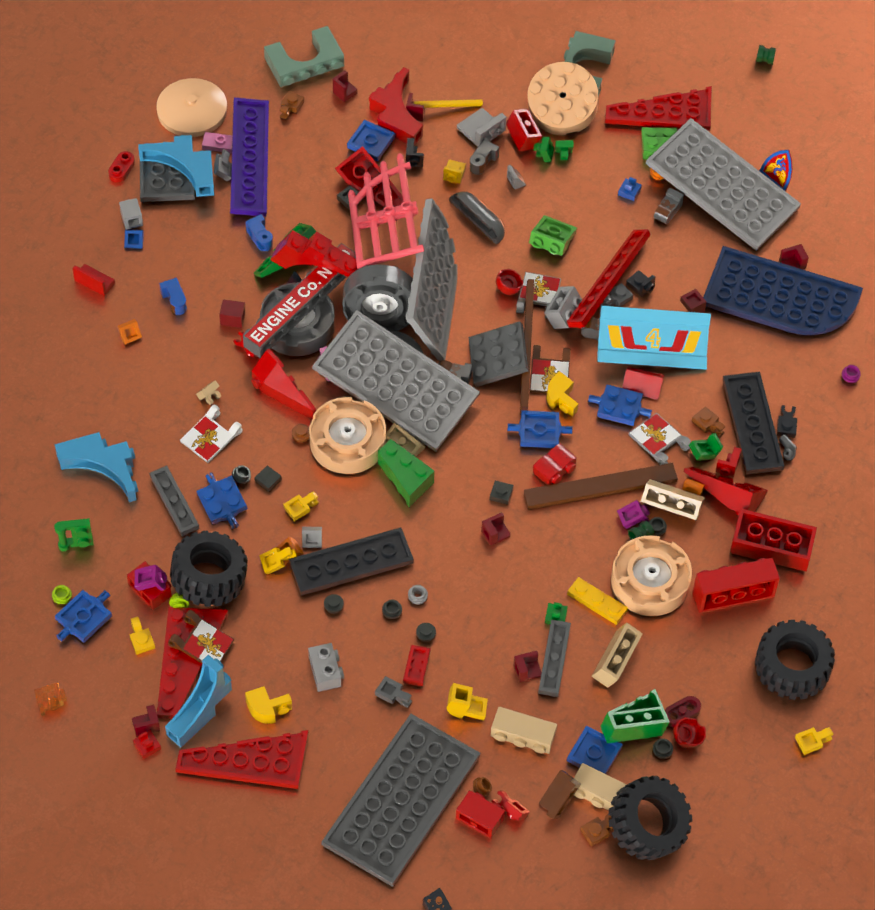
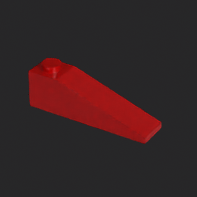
M363 146L335 167V170L343 180L358 191L365 186V172H369L371 180L381 174L380 167ZM389 179L393 207L399 206L403 203V196ZM381 182L372 188L375 202L386 207L383 184Z
M267 349L252 370V384L267 396L313 420V415L316 412L315 406L303 390H297L294 382L295 379L292 375L289 377L282 369L284 367L283 363L270 349Z
M687 467L683 471L694 481L703 484L704 489L729 509L734 510L737 515H739L740 509L755 512L768 491L746 482L744 484L733 483V478L721 476L716 478L715 473L695 467Z

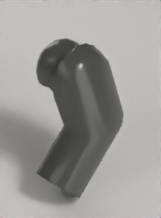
M785 434L779 438V442L785 447L783 457L786 460H792L796 455L797 446Z

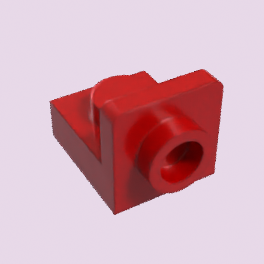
M734 447L732 454L728 453L726 461L718 459L716 472L723 476L734 477L742 449Z

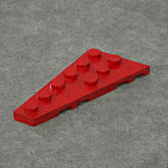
M712 86L699 91L693 89L683 94L676 92L655 96L650 100L638 99L634 103L622 102L606 105L605 123L680 129L692 118L704 129L710 131Z
M168 607L157 706V717L159 719H172L187 701V696L196 682L199 671L201 672L202 663L183 651L168 645L171 636L176 634L184 642L187 640L195 627L184 621V617L189 610L194 611L201 619L221 630V626L229 614L228 610Z
M304 730L297 734L285 733L282 734L283 736L270 738L266 736L241 740L227 745L222 743L208 748L203 746L179 750L175 770L177 773L299 789L309 730Z

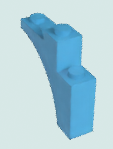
M192 135L174 136V142L138 144L140 161H152L169 165L189 179L195 189L196 197L214 196L211 150L193 152Z
M98 432L54 444L61 470L81 468L102 473L121 487L129 502L137 500L136 492H139L137 483L131 480L133 476L131 467H134L132 459H135V453L133 448H129L127 441L107 446L105 438L101 439Z
M209 655L202 660L201 674L191 695L179 712L165 726L166 735L180 748L216 716L215 705L232 691V680L223 671V664L217 658L213 659Z

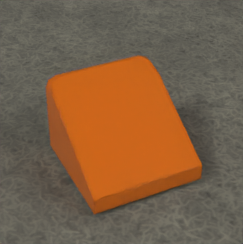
M291 537L286 538L276 547L280 551L290 547L291 550L295 549L297 557L304 555L297 541Z

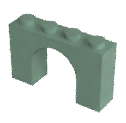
M328 26L312 31V43L318 55L309 61L302 62L291 59L285 52L281 42L264 47L265 60L280 87L291 85L292 83L344 66V54Z
M576 31L574 37H570L568 44L570 48L569 50L566 49L564 60L565 62L575 64L582 60H594L610 64L616 40ZM593 76L597 84L599 97L602 86V78Z

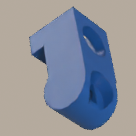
M261 214L247 220L246 231L257 248L264 252L271 250L273 247V235L270 231L266 230L263 215Z
M177 277L159 283L162 297L169 298L172 313L175 315L184 314L187 311L186 297Z

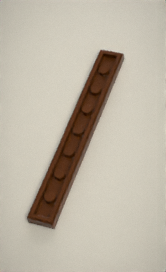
M528 279L526 284L524 338L529 371L522 373L520 415L522 410L528 411L534 279Z
M673 463L525 489L524 497L528 509L642 489L645 488L646 483L650 479L663 484L677 482L678 478Z

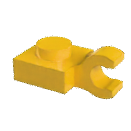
M314 491L304 498L299 494L285 502L283 507L293 521H296L308 514L310 507L319 503L317 500L318 496Z
M275 547L259 555L266 574L285 567L283 561L297 557L295 549L291 550L290 547L282 551Z
M138 616L131 618L134 633L129 635L136 655L155 649L149 628L142 629Z
M813 727L796 734L795 739L805 755L821 749L823 743L832 740L833 732L830 727L816 732Z

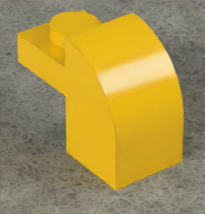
M560 371L548 384L547 403L552 410L559 406L562 412L573 417L577 413L578 403L569 397L568 394L573 390L574 382Z
M453 683L449 689L447 711L460 719L463 716L484 720L488 699L472 695L473 687Z
M265 686L245 692L246 703L251 715L261 723H276L275 715H283L292 710V700L289 694L270 700Z

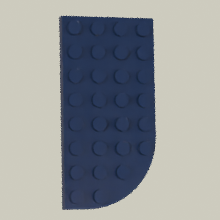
M723 246L703 298L706 300V307L795 334L818 335L841 327L852 317L858 306L863 288Z

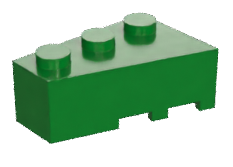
M392 439L378 450V464L389 480H392L397 491L404 497L406 504L410 508L434 484L435 471Z
M654 689L643 697H637L635 701L629 704L625 703L607 712L600 727L606 742L614 743L662 736L669 724V719L657 691Z

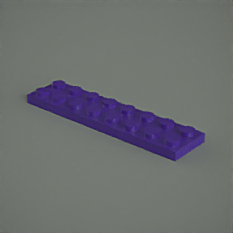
M234 97L230 214L252 216L262 214L266 217L268 100Z

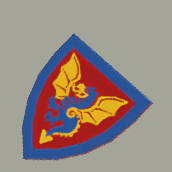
M780 150L773 153L764 161L759 170L784 191L787 190L792 178L793 167L790 150Z

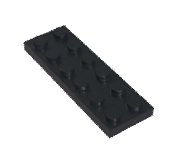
M760 372L723 376L722 380L739 448L742 449L741 456L746 475L784 470V462Z
M401 527L289 559V564L301 596L414 563Z

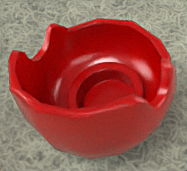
M512 269L501 270L496 277L497 289L506 295L518 293L524 283L521 280V276Z
M684 717L678 720L673 727L674 739L681 747L694 748L704 742L706 728L701 726L697 719Z

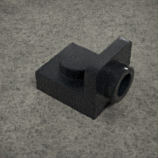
M407 138L406 163L410 162L412 167H423L424 154L417 153L418 146H414V138Z
M638 270L626 280V285L643 297L646 293H651L655 288L656 277L651 275L648 278Z

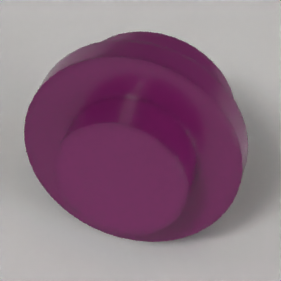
M848 365L842 370V378L845 381L854 383L860 379L861 372L857 366Z

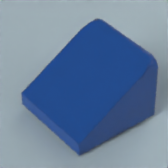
M125 230L124 248L143 249L144 231Z

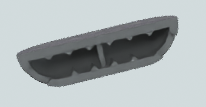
M458 192L449 198V201L495 244H498L504 238L505 228L502 221L475 195L469 192Z

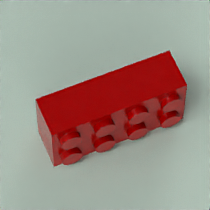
M740 509L730 553L757 560L760 558H773L774 563L777 565L807 571L817 527Z
M760 558L754 562H741L735 566H722L715 570H703L696 573L692 594L699 613L774 598L780 577L773 558Z

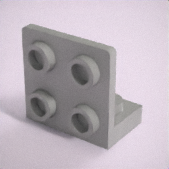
M481 108L457 124V129L479 147L484 139L490 142L506 131L507 117L503 113L492 117L486 110Z

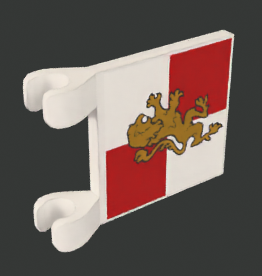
M212 405L207 414L180 439L182 444L207 463L243 431L242 425L239 422H235L229 431L215 422L214 419L221 414L220 408L217 405Z

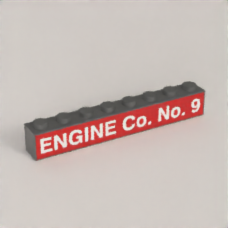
M341 243L337 247L356 258L355 252ZM319 266L310 270L301 282H297L288 294H284L281 300L269 309L266 315L260 317L251 329L245 331L243 334L244 347L261 358L267 349L274 347L347 276Z

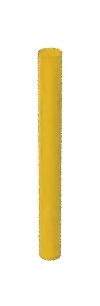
M483 100L413 101V104L423 105L424 108L483 106Z

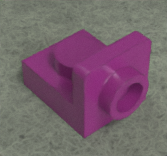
M638 500L617 510L621 522L626 529L642 520L650 521L648 518L650 512L645 504L642 505Z
M157 565L135 570L134 588L138 591L155 586L161 591L165 590L167 575Z

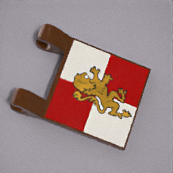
M533 346L530 392L547 394L550 380L559 371L569 378L570 348H563L562 360L540 358L541 346Z
M189 610L184 617V621L194 625V629L185 642L178 635L173 634L168 645L183 651L200 663H202V660L207 655L213 659L217 658L221 662L233 643L234 638L201 619L194 611Z

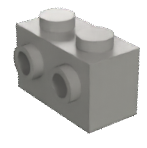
M574 286L559 287L544 312L554 329L569 328L567 320L578 307L582 298Z
M332 643L308 648L309 661L317 691L321 692L341 687V679H344L342 667H338L337 664L340 661L338 650L333 649Z

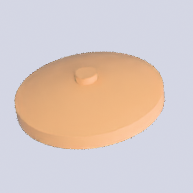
M189 78L176 81L167 86L157 100L159 121L168 131L179 136L192 135V137L203 136L205 132L211 133L223 123L227 114V100L222 90L215 84L203 79Z

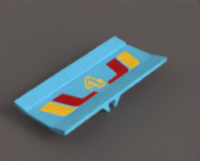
M601 306L597 362L707 370V348L711 314Z

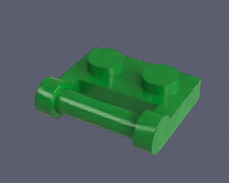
M90 518L59 521L54 525L55 532L59 538L58 547L61 551H67L70 547L94 545ZM67 530H71V538H66L65 532Z

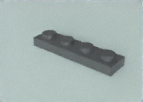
M168 466L150 472V478L181 536L198 530L199 524Z
M551 620L538 694L555 697L559 695L571 623Z

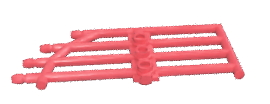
M401 153L397 155L398 166L388 170L386 162L382 161L380 163V175L371 180L369 172H365V186L356 196L353 190L348 192L357 269L424 252L423 244L417 245L413 217L418 214V207L416 201L411 202L406 175V170L411 169L410 162H404V156ZM399 173L403 203L393 207L389 177ZM382 182L386 207L376 212L372 188ZM366 196L368 212L366 215L358 217L357 205ZM406 218L410 248L399 250L395 222L398 219ZM388 222L392 253L381 255L378 227L380 224ZM370 227L374 257L363 260L360 230Z

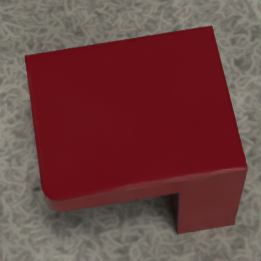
M346 70L333 78V93L343 102L357 94V88L348 81V72Z
M409 93L406 109L413 118L423 122L426 108L423 105L413 104V93Z
M802 244L782 249L779 262L803 270L807 267L809 257Z
M697 289L681 296L680 301L688 312L705 313L706 300Z
M224 299L219 313L220 324L242 328L246 314L245 302Z
M502 512L482 521L481 532L490 546L510 537V532L504 524Z
M537 651L514 656L513 666L519 683L541 677L542 672L538 663Z
M154 704L146 706L147 714L132 718L136 737L150 730L152 733L160 731Z

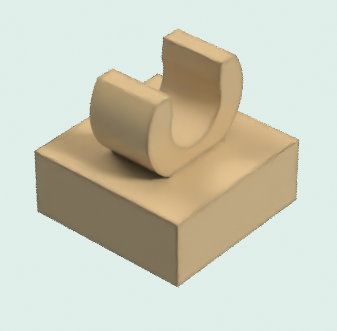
M216 380L209 383L196 394L200 400L205 398L209 405L213 404L214 401L211 399V395H214L217 399L221 397L220 392L216 391L219 384Z

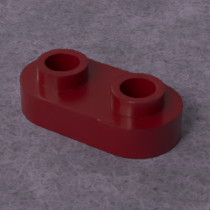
M687 696L665 709L669 719L668 726L674 727L676 722L684 717L694 718L698 716L701 710L700 700L694 696ZM687 707H692L694 710L690 711ZM675 716L677 719L673 720L670 717Z

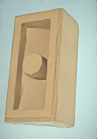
M396 423L386 433V440L392 439L415 457L426 448L423 443Z

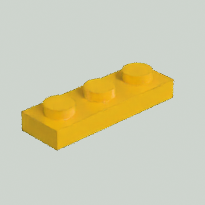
M580 577L576 579L567 591V595L615 625L619 623L628 610L627 606Z

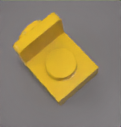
M448 160L447 166L443 170V180L460 184L466 169V163Z

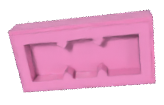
M205 132L202 149L222 152L225 149L232 153V135Z

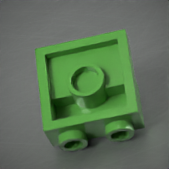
M642 127L643 159H648L677 132V128Z
M544 215L531 231L529 243L535 248H543L553 255L562 256L568 249L569 242L576 234L577 227Z

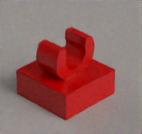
M151 730L140 734L139 737L133 740V744L143 759L161 750V745Z

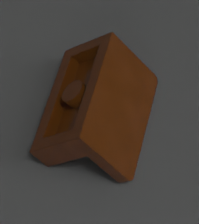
M564 770L559 771L539 802L542 807L548 810L546 815L552 819H557L561 816L581 785L580 782Z

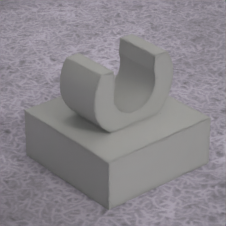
M302 527V548H322V527Z

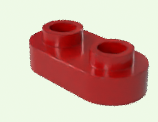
M124 151L117 155L108 170L111 181L122 182L126 179L135 165V158L131 152Z

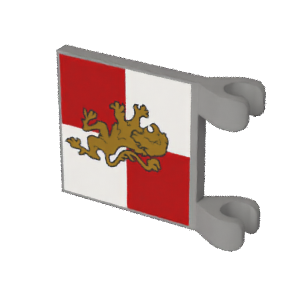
M525 272L516 312H524L528 279H534L533 304L548 307L560 287L561 278Z
M658 413L629 432V436L653 456L659 465L668 464V456L662 452L677 442L684 451L690 449L688 445L691 443V440L688 437L682 436Z

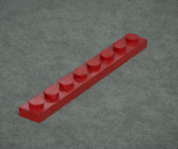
M648 229L633 230L567 320L569 328H584L651 236Z

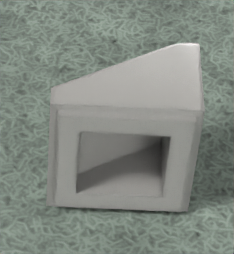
M508 165L507 178L512 187L518 189L525 186L526 183L520 173L513 166Z

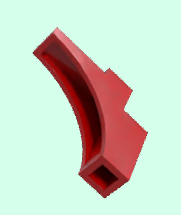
M403 67L400 72L394 75L391 83H388L384 89L378 87L375 92L370 94V110L379 114L377 117L378 126L394 132L395 138L406 144L407 138H414L415 146L423 136V124L411 116L403 103L402 94L409 82V69Z
M292 230L276 246L270 259L284 269L294 265H314L333 270L347 277L358 270L356 258L332 245V240L319 232H316L307 239Z

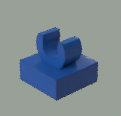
M632 177L629 179L625 178L618 190V195L635 201L642 188V184L637 183V179Z

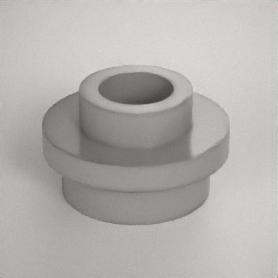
M414 585L409 589L408 598L412 603L422 604L427 600L428 592L423 586Z

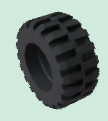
M201 531L199 534L195 532L190 534V537H184L176 545L172 555L170 568L172 586L179 595H183L185 600L188 602L191 600L195 605L204 604V607L215 605L216 607L221 606L223 602L226 604L232 601V598H236L240 594L245 583L248 559L242 546H238L239 543L235 539L231 540L230 536L226 534L221 535L217 531H213V533ZM212 563L222 568L224 572L205 574L198 571L194 565Z
M795 619L788 620V623L781 621L777 623V626L772 625L761 637L756 653L755 665L757 666V675L761 676L760 681L763 685L767 684L768 690L772 693L774 691L778 692L780 697L785 695L789 696V699L795 700L796 697L806 699L808 694L810 696L816 695L818 690H822L829 681L835 662V650L831 647L832 642L830 638H825L826 633L823 630H817L816 625H808L803 620L795 622ZM784 649L800 650L809 656L813 666L806 670L790 669L780 662L777 653Z
M645 776L625 785L616 793L617 796L613 797L611 801L613 807L609 808L608 813L611 816V819L608 820L609 827H613L614 832H612L614 838L617 837L619 840L618 845L621 848L625 847L627 849L626 853L631 856L636 854V858L642 860H655L678 850L688 839L687 834H690L692 826L689 825L692 822V814H689L691 807L685 801V794L678 791L679 787L675 783L671 785L668 779H660L658 776ZM641 800L649 801L659 810L663 820V827L659 836L650 834L641 825L638 818V806Z

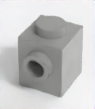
M137 198L119 202L125 229L143 226L142 213Z

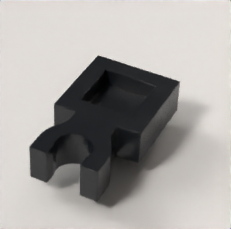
M785 405L781 406V416H778L777 436L786 434L788 437H796L797 418H793L796 407L792 406L791 412L785 411Z

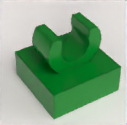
M543 137L542 143H535L533 150L537 151L536 157H543L544 162H551L554 146L550 137Z
M556 140L554 150L555 153H560V160H568V153L573 152L574 142L573 140Z
M556 602L554 604L548 603L545 624L550 625L551 620L565 622L568 606H563L561 603Z

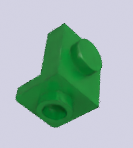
M712 433L707 440H694L688 445L696 460L715 459L723 449V445L716 433Z

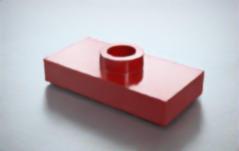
M411 645L403 683L423 687L431 648Z

